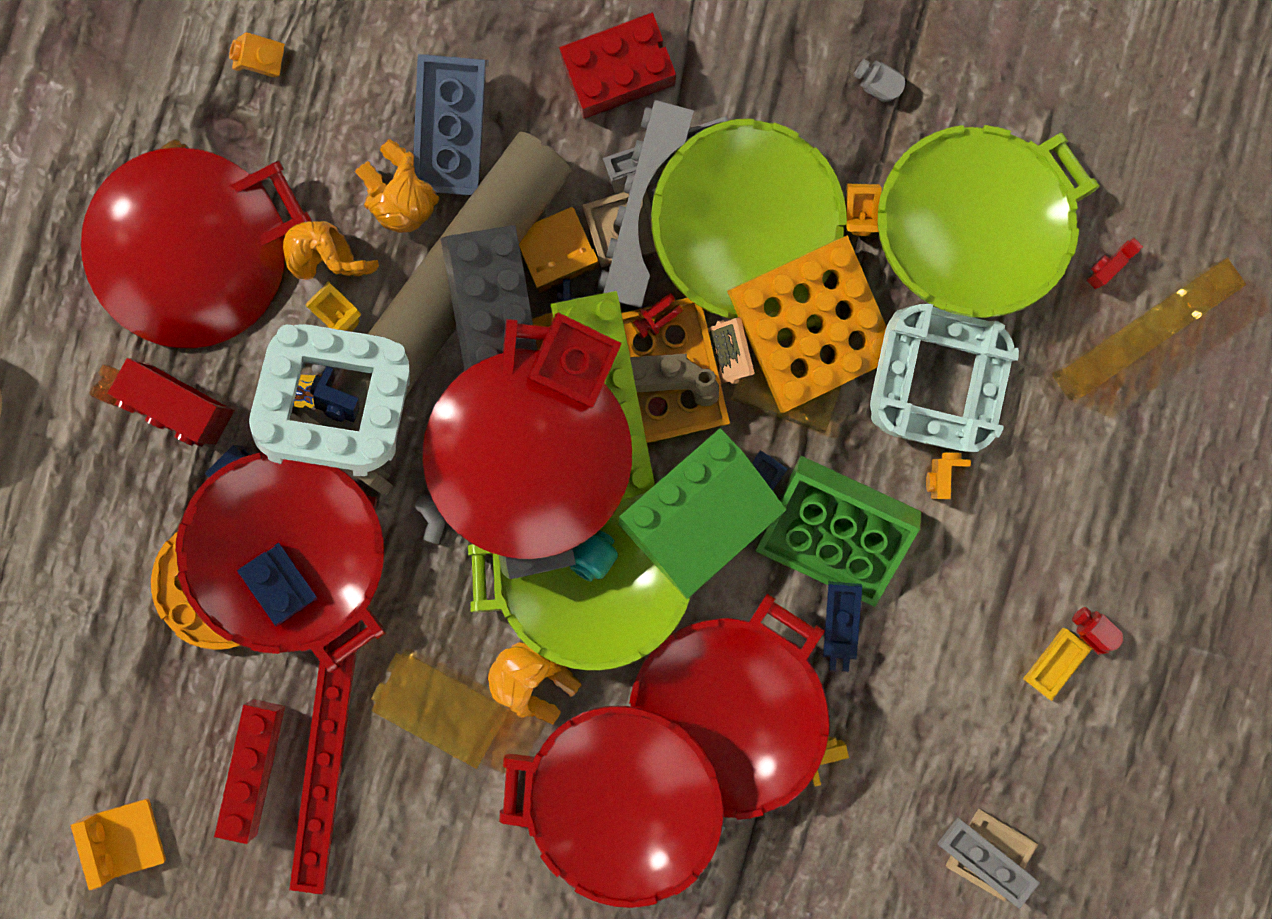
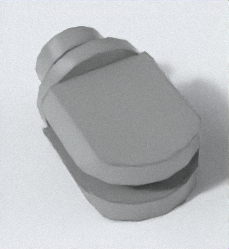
M866 59L860 62L853 76L857 79L863 78L860 86L864 88V91L882 102H889L900 96L905 87V78L900 72L882 61L880 63L876 60L871 66H869L870 62Z

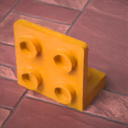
M573 207L535 222L519 243V248L539 293L562 284L563 279L571 280L599 268L597 256L594 249L590 246Z
M147 798L85 816L71 824L88 890L102 887L113 878L157 866L166 861L151 803Z

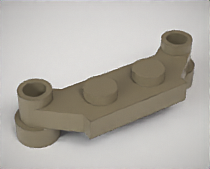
M687 354L630 357L637 392L690 389L692 390L694 401L701 406H711L719 398V385L715 380L714 372L710 369H702L687 360Z

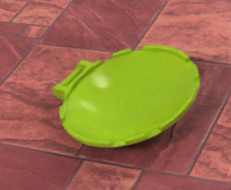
M735 119L708 127L690 138L676 151L665 166L656 186L651 214L652 234L658 257L666 273L677 288L692 302L724 318H738L727 290L844 236V226L847 225L846 205L834 170L816 147L813 148L807 141L798 136L799 133L775 122L772 124L754 119ZM827 270L823 274V284L827 281L832 271ZM802 284L796 285L793 290V296L797 302L804 303L808 298L807 288ZM768 298L764 303V311L768 316L774 317L779 311V304L773 298ZM813 314L809 316L806 323L807 328H820L821 321L819 317ZM783 328L779 331L777 340L780 342L791 337L792 334L788 329Z
M964 125L946 128L921 139L910 147L895 163L888 175L878 205V231L881 245L890 266L899 279L914 294L927 303L933 304L934 307L967 317L986 318L1011 314L1037 302L1063 277L1072 256L1075 254L1078 243L1077 202L1092 194L1100 185L1095 178L1091 179L1067 146L1068 139L1063 132L1037 145L1031 140L1028 143L1012 135L1010 130L995 126L984 125L983 128H964ZM1053 152L1057 154L1078 184L1077 188H1074L1051 155Z
M644 494L621 500L614 514L600 529L615 540L612 546L618 552L616 561L603 579H593L592 582L587 581L571 570L570 566L508 579L501 571L499 555L483 550L474 544L468 545V556L472 557L473 601L470 602L471 612L502 611L517 636L529 648L549 661L573 669L586 671L614 669L638 661L650 654L678 626L685 614L690 598L686 599L619 526V516ZM485 556H493L495 599L487 600Z

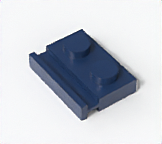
M279 543L237 570L276 627L304 609L309 603L318 599Z

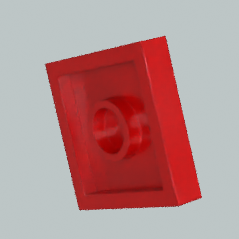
M558 312L553 318L527 378L589 408H593L622 343Z

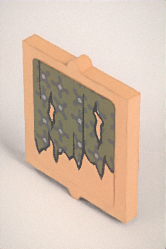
M734 318L726 322L724 320L717 321L715 326L709 327L708 332L721 385L728 382L735 384L741 378L754 375L741 318Z

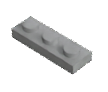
M959 817L956 818L938 842L941 848L1019 909L1040 884L1036 878Z

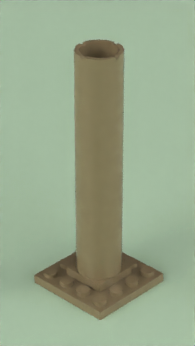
M519 131L440 238L516 225L518 242L520 243L570 176L571 168L548 145L543 146L542 141L535 136ZM440 238L368 333V335L385 337L400 343L404 347L410 370V385L407 387L406 395L457 328ZM341 369L335 377L332 388L359 398V412L354 423L347 420L343 422L335 421L327 417L324 411L318 410L314 406L310 409L306 405L301 411L293 405L290 420L359 431L372 374ZM380 467L367 472V476H356L384 496L393 487V485L386 481L390 475Z

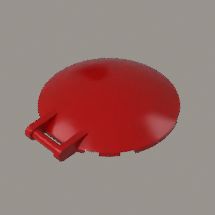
M175 147L144 153L118 167L105 179L94 194L85 214L81 233V254L88 282L103 308L121 326L133 334L150 342L175 348H200L222 343L239 335L253 325L265 313L280 287L285 269L283 250L285 234L296 224L312 221L308 212H303L282 173L284 168L280 161H276L249 174L237 164L212 152ZM269 178L292 218L285 223L262 183Z
M506 319L503 353L487 358L465 370L451 382L435 404L424 435L423 468L427 487L433 502L446 522L458 534L470 543L493 554L517 559H536L557 555L573 549L595 535L607 523L619 506L630 479L632 440L625 414L618 400L605 383L594 407L589 408L527 378L539 350L515 348L516 338L544 340L549 327L518 324V321L513 319Z
M259 452L227 464L210 476L198 488L188 503L189 505L185 510L177 532L175 552L177 554L179 571L178 578L182 590L195 613L215 633L230 642L233 641L239 645L251 648L253 651L280 654L311 649L329 673L337 670L340 667L339 663L373 638L379 639L386 634L381 623L368 608L377 590L383 570L384 539L382 527L372 502L358 483L346 472L336 467L283 459L282 464L268 460L267 455ZM279 543L318 599L314 602L312 601L304 609L276 627L237 570ZM360 620L364 622L367 626L333 652L328 650L327 644Z
M768 593L750 621L732 618L705 620L686 626L670 635L658 648L650 653L643 663L635 679L629 704L632 707L643 708L670 719L681 726L699 743L709 757L718 776L723 796L724 818H736V820L751 819L763 816L767 812L788 804L813 779L820 767L828 743L830 723L827 698L816 671L807 659L825 630L817 625L814 628L775 603L776 599ZM767 614L771 615L806 638L807 641L803 647L800 648L762 623Z
M618 705L595 708L583 712L559 726L548 737L535 757L519 754H506L503 756V767L506 768L504 804L503 809L500 810L499 822L506 825L527 827L530 836L534 837L535 843L541 852V859L557 878L560 876L569 885L574 887L576 893L592 901L624 908L655 905L658 901L673 895L677 896L698 879L713 858L719 844L724 820L723 796L718 776L709 757L699 743L681 726L658 713L632 706ZM519 770L526 771L523 810H516Z

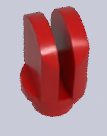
M672 293L662 298L646 311L644 309L638 311L641 320L635 319L631 324L642 339L649 335L647 331H650L654 336L659 334V329L683 311L679 304L656 320H652V317L676 300Z
M1083 607L1073 616L1072 621L1079 625L1076 630L1080 635L1079 637L1098 655L1107 654L1122 645L1123 633L1104 614L1098 611L1091 613L1087 607Z

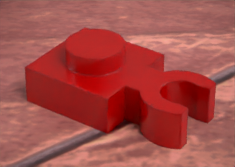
M1134 237L1130 241H1126L1114 255L1109 258L1104 255L1090 268L1094 273L1086 281L1094 289L1106 285L1143 246Z

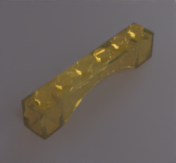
M1228 257L1214 262L1184 282L1179 288L1142 315L1080 353L1051 374L1069 400L1082 398L1247 284Z

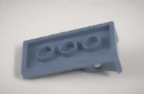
M418 54L413 152L415 174L418 179L428 182L433 187V190L438 193L472 195L480 185L485 79L489 60Z

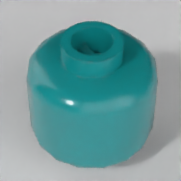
M599 530L584 543L574 547L573 553L576 565L570 566L571 570L590 582L593 579H603L618 557L617 550L612 546L615 540Z

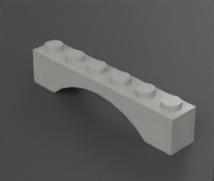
M654 100L652 109L645 108L641 127L647 129L644 141L637 140L632 160L638 161L635 174L628 173L623 191L629 194L627 206H619L615 225L621 226L618 240L614 238L610 240L606 255L607 258L612 259L609 272L602 270L597 289L604 291L603 293L617 291L619 303L636 308L642 307L650 274L643 261L639 244L638 220L641 202L656 172L685 144L694 110Z

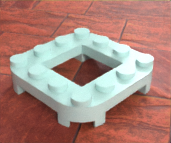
M919 304L897 310L888 322L884 334L870 400L872 422L889 435L954 451L979 452V450L987 447L995 438H999L1004 426L998 424L1012 361H1018L1019 350L1014 348L1011 336L1004 329L1005 325L995 320L986 321L974 317L956 315L935 308L933 304ZM920 341L976 354L963 417L907 403Z
M307 324L281 326L267 347L250 413L249 424L255 444L260 451L268 456V460L282 464V460L286 459L353 470V476H367V472L381 467L388 460L391 461L396 451V440L407 387L410 385L409 361L404 347L400 343L380 336ZM306 363L372 374L359 431L290 420L302 368L305 369Z

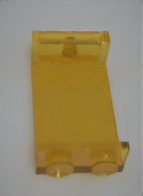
M409 648L402 655L396 653L387 669L392 674L386 684L380 682L371 700L376 702L371 711L477 769L510 708L497 703L412 656L414 651Z

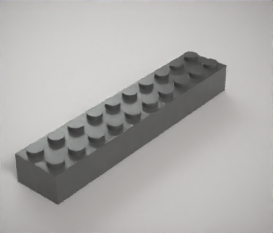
M516 225L440 238L464 370L487 358L503 353L506 319L517 320L518 324L533 325ZM516 338L515 348L538 350L536 340ZM573 549L557 555L536 559H517L499 555L501 571L508 579L576 565Z

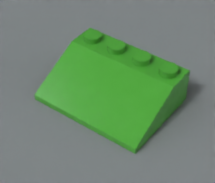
M720 428L619 516V526L686 599H689L786 512V508L744 452Z
M800 456L779 498L786 508V512L765 529L755 552L828 585V581L862 584L861 601L875 607L920 530L921 511Z

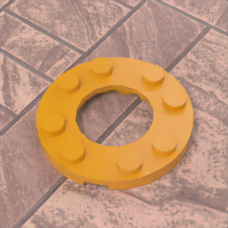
M176 532L161 547L152 569L151 593L158 615L161 620L164 619L168 626L176 633L177 637L191 645L212 650L240 646L215 633L200 619L189 604L178 578L179 571L177 554L175 552Z

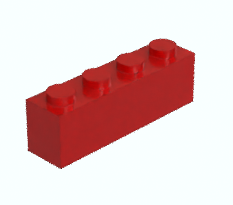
M256 699L243 704L214 837L248 844L257 836L286 706Z

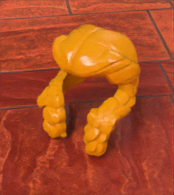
M388 139L381 146L380 151L386 159L398 167L388 185L383 183L382 174L378 173L376 168L370 165L369 161L357 168L355 173L364 181V185L368 188V195L364 206L376 217L378 222L386 229L398 233L412 232L424 224L432 215L434 206L439 202V195H437L428 182L418 179L415 174L414 154L411 152L406 153L405 148L399 147L397 142Z
M303 222L296 224L285 234L283 241L285 261L288 270L297 279H313L316 274L317 265L322 261L334 274L341 273L345 276L372 274L379 267L378 260L355 261L346 237L339 233L337 227L329 222Z
M518 642L503 650L492 664L488 674L490 692L497 703L509 707L521 718L535 716L552 725L558 720L561 711L554 704H549L547 701L540 700L536 696H531L533 689L545 677L553 680L554 684L568 693L570 697L576 694L579 688L582 687L579 679L573 676L568 667L549 661L534 652L523 642Z

